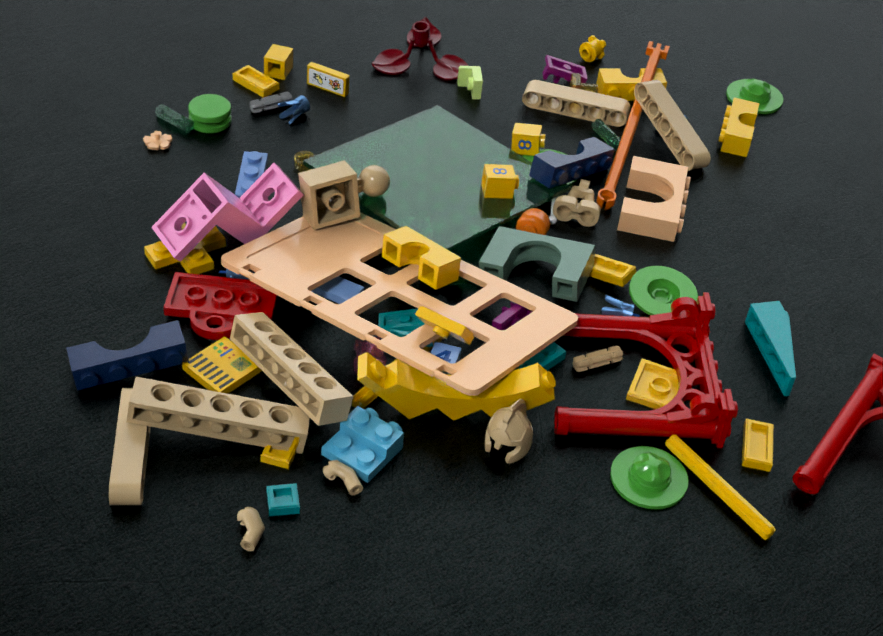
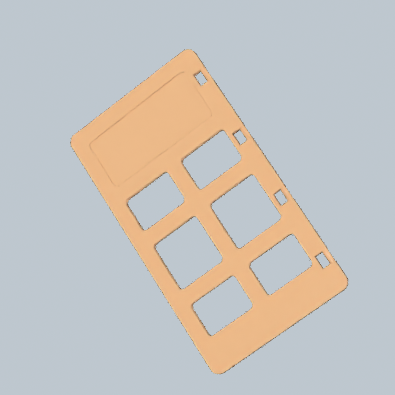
M361 212L360 217L316 230L312 228L304 217H300L221 256V265L228 270L247 277L251 282L299 307L302 306L317 317L363 341L366 340L376 345L378 349L431 377H436L446 382V385L469 396L479 395L570 331L578 322V316L575 313L463 260L460 262L459 276L483 288L454 306L448 305L409 286L419 280V265L411 264L393 275H387L365 264L364 262L382 253L384 234L396 229ZM344 273L372 285L370 288L341 304L332 303L311 292ZM388 297H396L416 308H419V306L426 307L466 326L474 334V337L486 343L457 363L452 364L422 349L441 337L432 331L433 327L424 324L408 335L398 337L358 315ZM501 298H506L533 311L506 330H499L472 317ZM309 301H312L317 305L314 306L311 303H309ZM373 335H377V336L381 337L382 339L379 340V339L375 338ZM444 370V371L448 372L449 374H451V376H448V375L442 373L441 371Z

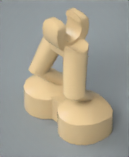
M581 179L579 186H573L568 195L556 198L553 214L558 220L569 221L576 219L585 227L594 226L598 222L601 208L594 202L595 193L592 189H589L590 181Z

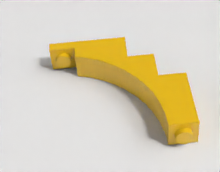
M368 352L358 356L357 380L408 419L436 408L453 421L479 410H483L492 417L498 409L510 407L519 399H523L526 402L527 410L555 400V378L550 371L544 369L539 363L513 370L479 395L469 396L446 385V382L436 377H431L400 361L384 366L382 362L378 361Z

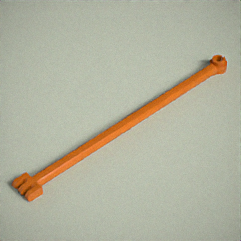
M649 41L645 54L650 57L641 82L654 79L660 58L666 60L670 46L666 45L664 50H662V44L657 43L656 48H654L653 42ZM636 98L605 186L598 191L596 202L601 209L604 202H606L604 210L610 209L615 204L617 197L615 190L643 111Z

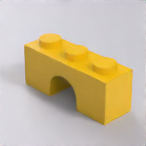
M620 68L599 69L596 82L597 91L600 94L634 101L635 85L641 82L646 68H640L638 78L626 77L622 74ZM657 68L653 80H659L666 88L667 81L662 69Z
M733 98L732 106L727 105L718 142H722L721 152L747 157L753 137L759 103Z
M408 226L384 234L382 257L399 268L408 264L419 265L418 279L435 290L458 280L461 257Z

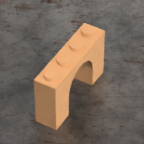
M633 156L626 188L650 192L662 197L665 201L652 203L624 197L617 230L674 242L676 233H681L684 223L683 218L691 177L687 176L688 167Z

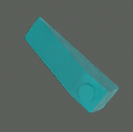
M780 301L751 303L745 324L783 395L789 396L796 379L789 314L784 310Z

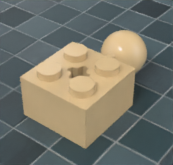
M345 160L298 173L300 191L304 194L301 197L303 217L314 230L360 217L359 193L363 192L368 196L378 197L383 195L390 185L389 174L383 167L378 165L368 166L361 171L359 178H357V173Z

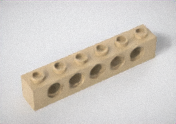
M263 312L234 316L230 340L318 426L347 421L353 399L351 393Z
M136 377L129 401L126 422L261 447L272 445V449L288 451L294 438L299 437L296 453L302 454L308 435L310 417L297 406Z

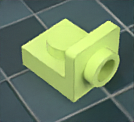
M459 66L457 85L471 90L472 99H481L483 84L481 67Z

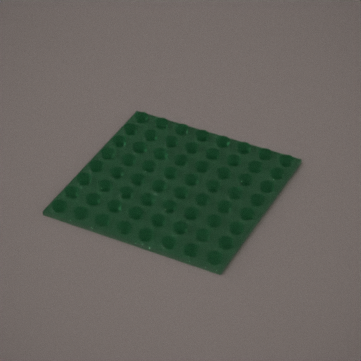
M438 105L303 160V165L309 169L345 160L357 173V178H359L361 171L368 166L378 165L383 167L390 177L388 190L378 197H371L360 192L359 203L395 228L399 229L408 226L449 251L522 215L528 209L536 208L571 188L567 183L550 189L529 176L532 162ZM484 164L513 165L515 175L519 176L518 189H514L513 199L484 198L481 186Z

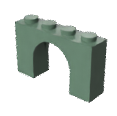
M499 226L479 260V268L507 281L512 270L523 262L538 260L551 263L557 267L552 277V297L577 302L594 267L595 245Z

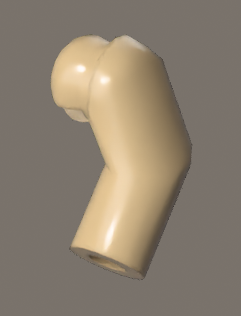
M331 460L328 462V465L323 467L325 477L329 478V480H334L337 476L340 477L350 495H357L363 490V486L353 468L338 460Z
M245 507V509H241L237 514V521H241L240 525L247 528L240 545L247 551H254L265 530V526L256 509Z

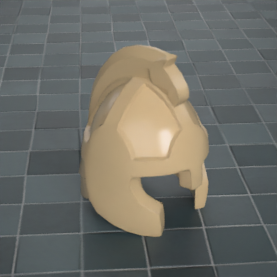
M523 399L517 400L510 407L498 409L491 417L486 429L484 443L486 452L491 450L490 437L495 441L494 448L497 450L502 448V445L516 446L513 451L507 453L505 457L507 464L522 459L528 453L532 444L533 428L526 415V402Z

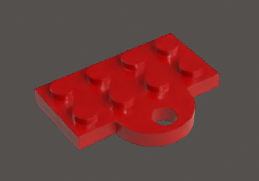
M175 272L164 304V315L190 318L191 327L196 334L206 339L219 340L224 336L230 338L235 315L263 312L273 320L278 295L250 280ZM211 325H219L220 327H219V328H210L209 326H211Z

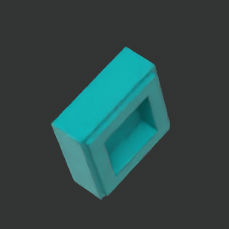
M297 483L266 486L269 516L300 514Z

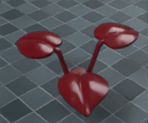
M427 17L412 25V29L407 34L409 47L406 54L399 49H387L382 51L372 62V66L382 73L389 75L401 74L411 66V62L407 58H409L413 46L422 48L427 46L430 47L434 60L437 63L433 66V72L440 79H458L459 66H468V64L460 57L451 54L444 55L441 60L437 57L434 46L441 41V33L431 24Z

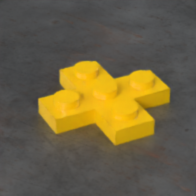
M185 222L182 224L181 230L185 228ZM215 226L181 262L171 255L162 241L144 246V251L155 269L180 262L187 273L200 274L214 269V261L207 252L225 247L226 239Z

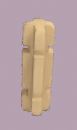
M617 345L609 347L608 351L607 349L587 353L586 357L585 355L574 357L572 365L576 372L588 370L587 367L589 369L610 364V361L611 363L621 361L623 351Z

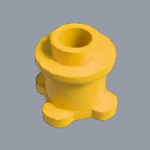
M594 35L588 38L589 42H584L580 45V56L586 62H593L596 57L602 59L605 56L604 48L606 47V42L597 39Z

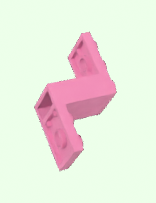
M275 163L240 198L209 175L203 173L151 228L171 255L181 262L216 225L244 244L265 235L304 194ZM275 192L274 197L269 201L268 197L271 193ZM187 221L185 228L181 230L182 224Z

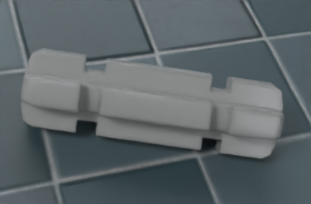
M287 91L280 93V96L275 94L261 98V101L259 99L250 101V110L256 114L262 112V109L267 111L279 108L277 104L292 100V95Z

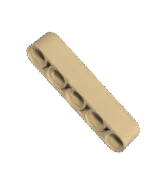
M540 80L530 81L522 97L523 103L529 108L615 127H621L626 124L631 109L630 103L623 98Z
M659 80L637 83L634 88L636 100L679 164L688 167V171L707 167L711 160L708 149L664 85Z
M122 388L109 482L110 505H142L151 427L126 422L133 388Z

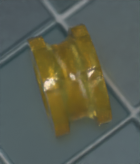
M300 151L294 155V167L298 171L304 172L315 168V156L312 152Z

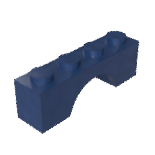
M592 137L579 142L576 155H565L551 150L535 154L529 176L550 189L609 169L613 161L612 157L615 149L596 137Z
M178 320L150 327L147 337L140 344L129 349L109 350L101 347L95 341L66 348L77 391L189 362L185 340Z

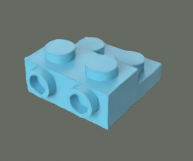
M357 406L349 413L347 421L340 422V430L322 446L321 455L329 460H338L353 468L357 476L368 483L403 448L404 432H402L401 427L396 422L390 421L387 423L380 419L377 412L372 408L364 410Z

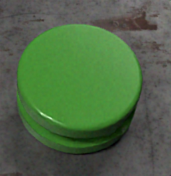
M216 94L200 95L193 98L188 105L189 123L192 128L199 132L218 133L227 129L231 124V104L223 96Z

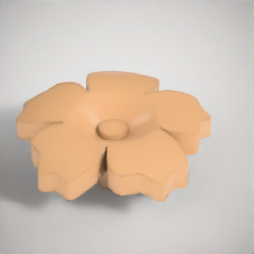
M154 131V133H151V136H145L143 141L150 150H159V148L164 150L169 148L172 137L167 134L162 135L161 131Z

